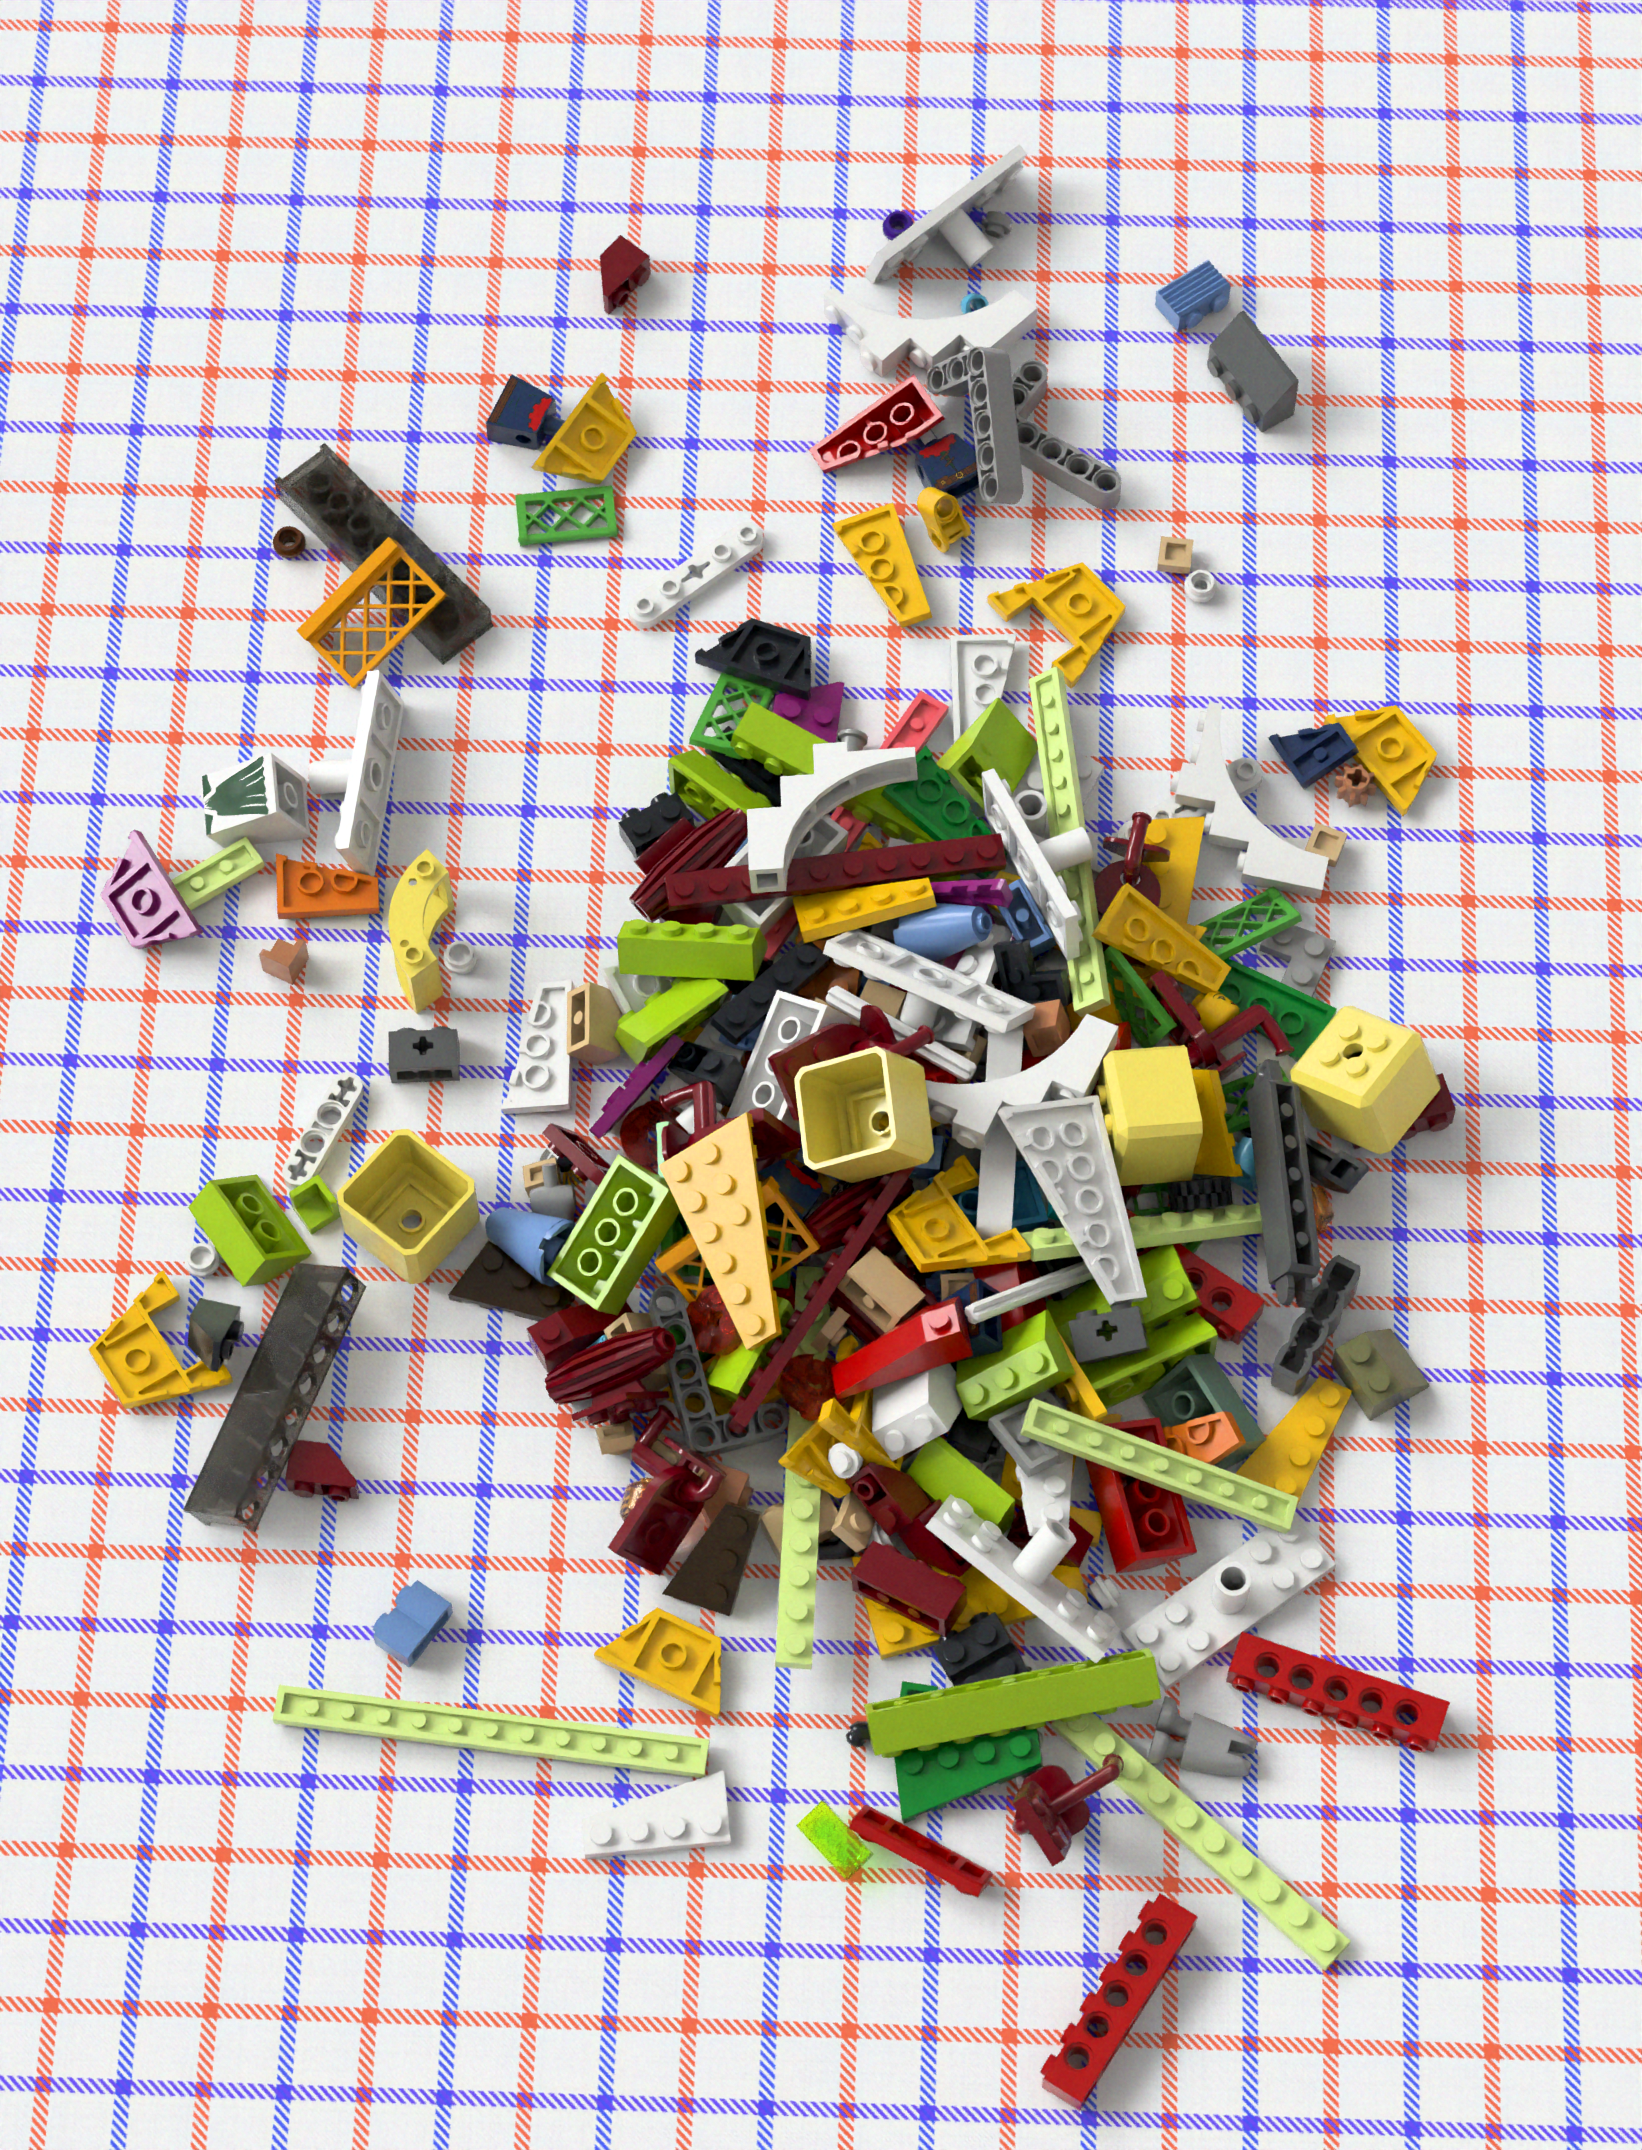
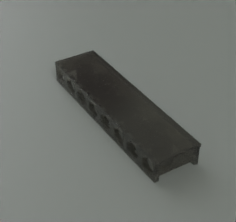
M326 443L320 446V451L286 477L283 479L278 477L274 480L276 496L352 573L390 537L396 540L406 550L408 555L448 595L411 632L442 665L493 627L491 611L487 605ZM403 559L393 568V581H410V566ZM416 574V581H423V580ZM387 575L381 581H387ZM375 586L371 592L382 604H386L387 586ZM393 586L392 604H409L410 586ZM415 586V604H427L436 595L429 586ZM392 609V614L405 626L409 622V609ZM415 609V615H416L421 609Z
M296 1263L183 1511L190 1513L204 1525L210 1526L211 1523L245 1527L251 1532H256L367 1287L350 1273L347 1267ZM343 1285L352 1286L353 1289L352 1296L348 1301H344L342 1298ZM338 1315V1327L335 1331L330 1332L328 1324ZM324 1347V1357L322 1361L316 1363L314 1354ZM310 1377V1388L305 1394H302L299 1386ZM296 1408V1419L291 1425H288L285 1416H288ZM282 1440L281 1452L277 1456H273L271 1448ZM267 1471V1483L264 1487L259 1488L257 1479ZM253 1502V1514L249 1519L245 1520L242 1510L248 1508Z

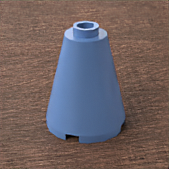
M936 903L937 907L897 917L899 918V929H893L895 945L933 962H938L986 940L992 929V920L990 915L979 906Z
M500 1207L491 1212L485 1223L487 1237L538 1282L552 1287L560 1284L548 1276L547 1272L576 1223L570 1219Z

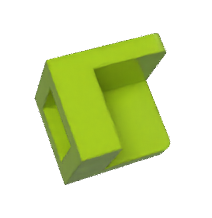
M318 1174L289 1192L293 1210L311 1235L341 1217L336 1198Z

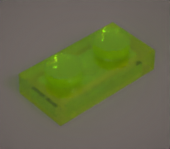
M822 1800L796 1825L846 1880L850 1879L874 1855L826 1801Z

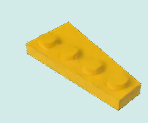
M893 502L831 524L834 532L901 628L932 618Z
M1205 816L1152 819V822L1148 825L1144 843L1159 846L1171 852L1169 862H1142V864L1147 866L1159 881L1161 889L1159 909L1170 918L1177 919L1183 923H1187Z
M929 878L792 897L804 943L937 907Z
M1128 883L1119 889L1091 935L1159 971L1162 969L1165 974L1171 975L1173 978L1204 994L1216 993L1231 969L1228 964Z
M1320 1376L1266 1437L1267 1440L1252 1453L1235 1474L1298 1497V1506L1351 1397L1352 1390Z

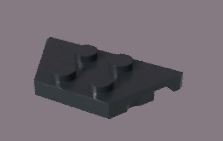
M751 618L739 625L735 631L728 632L719 637L718 645L706 652L701 648L694 654L696 664L808 701L811 698L812 646L811 637Z

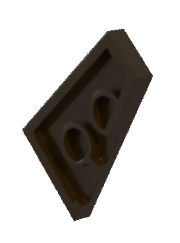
M728 1501L662 1594L730 1616L733 1613L762 1512Z

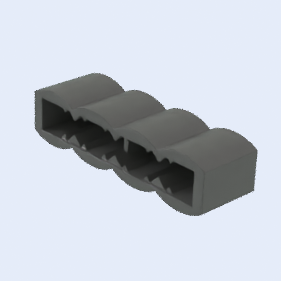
M1339 1255L1328 1262L1323 1271L1321 1284L1312 1291L1314 1295L1311 1306L1305 1308V1313L1295 1321L1290 1332L1289 1342L1281 1347L1275 1357L1271 1375L1272 1386L1291 1396L1297 1395L1304 1388L1309 1378L1311 1366L1321 1358L1327 1338L1334 1333L1340 1323L1342 1310L1351 1303L1355 1296L1361 1271L1359 1265Z

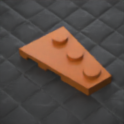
M276 853L278 919L380 914L378 877L340 868L332 870L320 867L315 862L307 860L304 863L288 859V856Z
M1227 1411L1189 1420L1184 1424L1162 1428L1168 1449L1213 1466L1246 1443L1232 1413Z

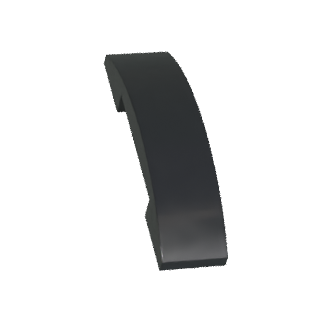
M1250 1127L1240 1130L1244 1136L1252 1138ZM1305 1136L1311 1182L1339 1193L1349 1194L1369 1171L1368 1165L1346 1152L1340 1150L1336 1154Z

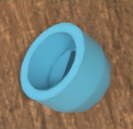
M977 293L966 295L960 304L963 314L972 312L969 305L970 302L975 311L989 305L987 299Z

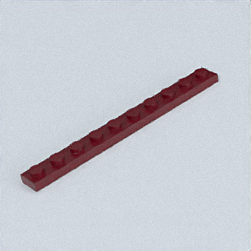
M1001 833L792 859L788 869L786 891L752 893L749 864L667 874L664 876L669 911L853 889L923 878L933 879L1005 870L1007 864Z
M915 1166L882 1176L877 1184L882 1188L876 1199L870 1195L861 1208L859 1214L864 1216L858 1227L851 1224L844 1234L841 1242L845 1244V1247L840 1255L833 1252L822 1268L827 1273L821 1284L814 1281L803 1297L808 1301V1304L802 1312L796 1309L786 1323L785 1327L790 1330L783 1341L777 1338L767 1352L766 1356L771 1359L765 1369L758 1367L748 1381L747 1385L752 1387L746 1398L739 1396L729 1410L728 1414L733 1416L727 1427L740 1434L747 1426Z

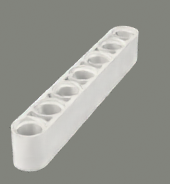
M1020 1025L1005 1034L988 1033L985 1082L1006 1078L1021 1072L1024 1025ZM1000 1119L985 1150H981L976 1231L982 1240L1012 1229L1017 1145L1002 1119Z

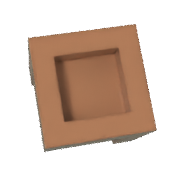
M278 938L271 951L262 949L259 954L264 972L292 985L309 959L306 941L300 938L295 945Z
M1060 999L1032 1004L1036 1006L1033 1018L1024 1023L1023 1034L1033 1057L1053 1054L1069 1038L1070 1022Z

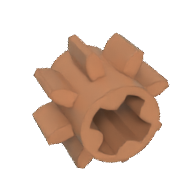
M1362 764L1352 768L1344 766L1343 776H1336L1334 786L1339 788L1336 798H1343L1349 807L1360 803L1366 806L1368 795L1375 796L1377 786L1371 784L1374 780V772L1368 773L1363 769Z

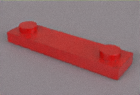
M864 1805L850 1823L849 1829L858 1833L859 1837L863 1840L877 1843L951 1883L963 1894L973 1895L978 1898L989 1885L993 1876L991 1871L868 1805Z

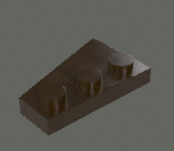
M489 1240L448 1294L449 1300L461 1303L463 1300L479 1304L481 1308L493 1310V1308L512 1312L515 1316L538 1322L557 1311L568 1309L575 1300V1294L560 1284L552 1287L538 1282L502 1249Z

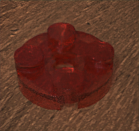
M655 1100L648 1101L644 1105L632 1110L623 1120L619 1132L624 1156L638 1165H647L650 1168L657 1169V1141L647 1142V1133L657 1131L656 1123L669 1121L689 1135V1132L676 1121L680 1113L675 1109L672 1113H668L660 1102Z
M715 1284L704 1289L696 1301L688 1305L686 1311L697 1350L709 1354L728 1355L741 1345L743 1341ZM721 1313L722 1317L719 1319V1326H717V1319Z
M801 1354L788 1361L777 1386L779 1393L786 1403L796 1411H799L800 1416L808 1421L817 1420L823 1403L832 1398H835L844 1408L848 1397L837 1398L831 1367L836 1365L837 1362L825 1357L824 1361L813 1359L814 1354ZM809 1383L813 1385L820 1384L821 1389L813 1388L809 1385Z

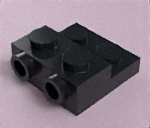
M666 792L660 793L651 800L649 807L641 811L638 808H632L623 814L622 821L618 822L619 834L635 859L682 817H685L694 828H697L694 824V817L677 792L668 795Z
M981 1612L970 1619V1626L959 1633L957 1630H951L946 1638L940 1636L938 1638L939 1644L933 1647L947 1677L954 1686L1029 1672L1003 1621L996 1612L990 1615L988 1612Z

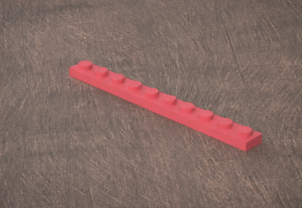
M920 690L879 749L915 747L917 755L948 714L949 706ZM842 806L837 807L830 817L849 832L846 850L843 853L850 852L870 824L859 821L853 816L851 811ZM794 905L764 935L768 943V949L763 960H773L799 924Z

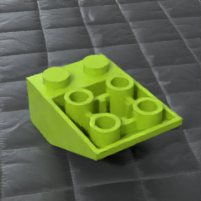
M996 698L936 763L940 769L943 768L951 778L950 782L960 796L964 795L970 803V809L975 816L985 817L981 773L994 768L1000 780L1005 779L1013 794L1036 754L1038 744L1001 699Z

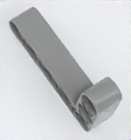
M972 347L933 365L927 373V389L932 394L961 397L969 393L981 497L984 501L991 503L1017 504L1023 495V477L1009 355L1003 349Z
M1037 360L1024 362L1012 376L1014 403H1019V405H1015L1021 464L1099 509L1110 510L1114 508L1120 501L1121 477L1119 473L1027 420L1046 394L1047 368L1042 362ZM1020 441H1027L1030 443L1022 444L1020 443ZM1053 456L1056 459H1048L1046 457ZM1075 472H1081V473H1084V474H1082V475H1076V474H1074V473H1075ZM1101 488H1110V489H1112V490L1105 491V490H1102Z

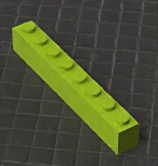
M752 701L733 733L730 746L741 757L746 759L753 758L764 764V767L769 772L775 775L794 776L814 774L813 744L828 742ZM887 785L865 791L837 806H842L851 811L853 816L861 822H871L879 826L891 838H901L906 842L914 844L935 841L881 796L883 789Z
M1149 1648L1105 1656L1097 1664L1090 1659L864 1704L871 1746L875 1756L882 1755L883 1758H892L903 1754V1750L917 1747L920 1751H927L937 1748L941 1742L953 1740L956 1744L973 1741L976 1735L989 1733V1736H1002L1010 1733L1011 1728L1024 1726L1025 1729H1037L1045 1726L1046 1721L1060 1719L1061 1722H1072L1081 1719V1714L1096 1712L1097 1715H1107L1116 1712L1117 1707L1131 1705L1133 1708L1147 1707L1153 1704V1700L1161 1699V1692L1154 1655Z

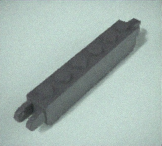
M1266 1059L1256 1067L1254 1087L1248 1090L1246 1094L1269 1284L1276 1286L1279 1304L1291 1305L1295 1296L1298 1307L1309 1308L1313 1302L1314 1295L1312 1293V1279L1318 1276L1321 1263L1299 1086L1283 1081L1279 1061Z

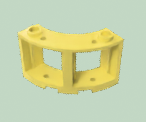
M428 849L410 864L400 878L391 899L388 920L389 936L394 952L398 981L409 1005L417 1014L444 994L438 959L431 951L429 944L441 921L454 909L449 872ZM414 880L417 883L416 885L411 886L409 882Z

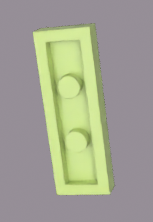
M244 837L172 879V882L191 911L263 869L265 865L248 838Z

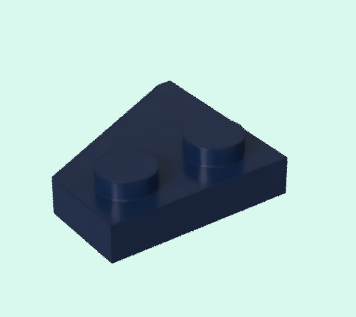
M1340 723L1323 725L1319 729L1298 730V734L1280 737L1278 734H1274L1268 737L1303 789H1306L1359 753L1356 745Z

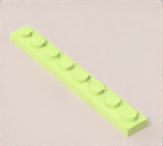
M1259 1201L1251 1205L1240 1206L1232 1204L1219 1209H1195L1193 1212L1186 1213L1166 1212L1162 1216H1134L1129 1219L1136 1249L1263 1233ZM1065 1227L1056 1229L1037 1228L1031 1232L1020 1233L1031 1249V1260L1033 1262L1081 1256Z
M1035 1398L1029 1403L1020 1435L1286 1534L1291 1529L1298 1502V1497Z

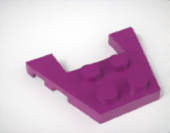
M1006 879L930 882L936 903L982 907L990 915L993 925H996L987 904L1009 908L1013 899V894Z

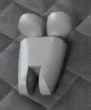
M1165 1696L1147 1762L1157 1764L1166 1758L1180 1759L1179 1768L1225 1776H1248L1251 1763L1244 1758L1228 1754V1750L1243 1754H1253L1256 1749L1257 1740L1197 1713H1194L1191 1722L1179 1716L1176 1701ZM1169 1735L1186 1738V1742L1175 1741Z

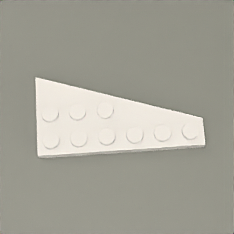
M1098 1095L1008 1106L999 1109L997 1113L1109 1305L1138 1302L1147 1298Z

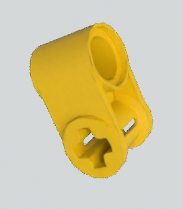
M935 487L925 488L919 494L917 508L927 527L930 540L940 552L945 553L950 549L949 545L961 537L967 538L971 535L970 526L964 518L958 501L954 496Z

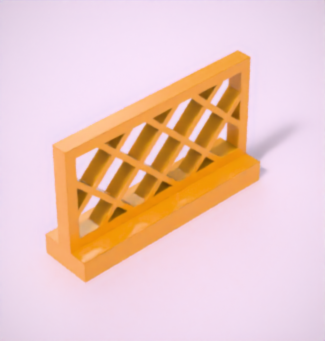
M388 537L296 631L355 689L366 678L367 671H373L448 595L408 555L406 550L396 540ZM403 559L410 566V581H393V568ZM416 574H417L423 581H416ZM387 575V581H381ZM375 586H387L386 604H370V591ZM393 586H410L409 604H392ZM415 586H429L436 593L427 604H415ZM364 598V604H358ZM352 609H364L363 628H347V614ZM370 609H386V628H369ZM392 609H409V622L404 627L392 628ZM415 609H421V610L415 615ZM341 621V628H334ZM340 632V651H327L320 642L329 633ZM347 632H363V651H346ZM369 632H386V645L380 651H369ZM392 632H398V633L392 638ZM333 656H340V663ZM346 656H363L362 669L352 677L346 670Z
M771 1175L761 1182L764 1207L766 1209L776 1202L784 1212L783 1225L767 1223V1229L782 1232L779 1249L767 1247L768 1254L778 1256L777 1267L771 1271L773 1281L817 1251L820 1245L778 1190L780 1186ZM788 1219L790 1220V1222L793 1224L794 1227H789V1226H787V1225H788ZM690 1232L661 1252L654 1263L662 1274L666 1272L707 1327L726 1314L728 1310L722 1297L720 1308L711 1314H708L700 1303L702 1292L719 1295L720 1293L717 1287L703 1285L705 1268L707 1266L703 1257L702 1260L694 1259L701 1253ZM786 1233L801 1235L808 1246L799 1253L784 1250ZM783 1257L790 1258L782 1264ZM686 1264L701 1267L699 1283L684 1282L677 1270ZM691 1290H697V1296Z

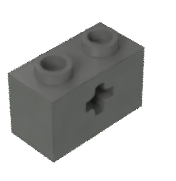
M438 1026L431 1030L401 1028L397 1031L388 1032L391 1083L460 1081V1043L457 1029Z
M1124 1302L1110 1306L1111 1312L1098 1315L1097 1310L1077 1313V1319L1068 1322L1078 1364L1083 1366L1150 1351L1142 1309L1139 1306L1132 1307L1131 1302ZM1106 1324H1110L1114 1329H1118V1332L1112 1334L1111 1341H1108L1104 1336H1100V1333L1106 1330Z

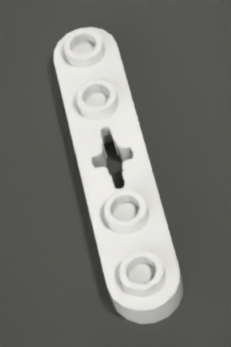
M743 522L736 525L634 596L628 604L630 622L642 629L655 626L754 557L762 550L764 544L761 528L751 522ZM702 571V579L699 580L696 577L690 579V572L700 573Z
M1241 758L1226 766L1229 778L1240 798L1259 788L1262 782L1263 770L1256 760ZM1175 794L1144 813L1150 815L1152 819L1201 816L1206 818L1207 811H1214L1197 807L1195 812H1192L1190 809L1184 811V805L1175 803ZM1132 819L1119 828L1118 838L1129 840L1133 824Z

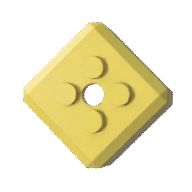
M1344 1006L1290 1070L1292 1083L1299 1086L1301 1103L1313 1127L1377 1154L1389 1152L1395 1147L1441 1089L1438 1076L1420 1033L1354 1006Z
M1179 1045L1110 1051L1103 1058L1095 1094L1099 1097L1120 1186L1190 1181L1203 1135V1123L1187 1047Z
M876 1046L800 1068L794 1081L804 1164L812 1170L854 1183L928 1163L934 1153L924 1067L916 1061ZM888 1114L889 1126L884 1131H880L879 1120L883 1115Z
M409 1129L395 1130L337 1192L338 1206L345 1234L409 1284L423 1283L480 1221L474 1180ZM410 1215H416L422 1219V1222L417 1228L409 1229L403 1226V1220Z

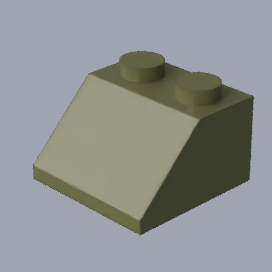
M1391 1328L1364 1332L1334 1350L1331 1365L1345 1386L1352 1390V1396L1369 1421L1429 1388V1383Z

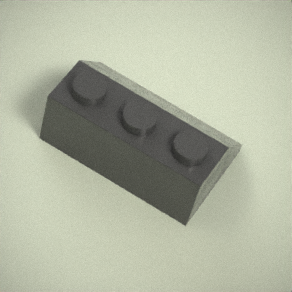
M1246 312L1238 313L1210 345L1207 366L1210 373L1215 378L1219 377L1223 382L1228 396L1233 401L1237 400L1243 408L1248 422L1255 424L1263 433L1294 415L1299 380Z

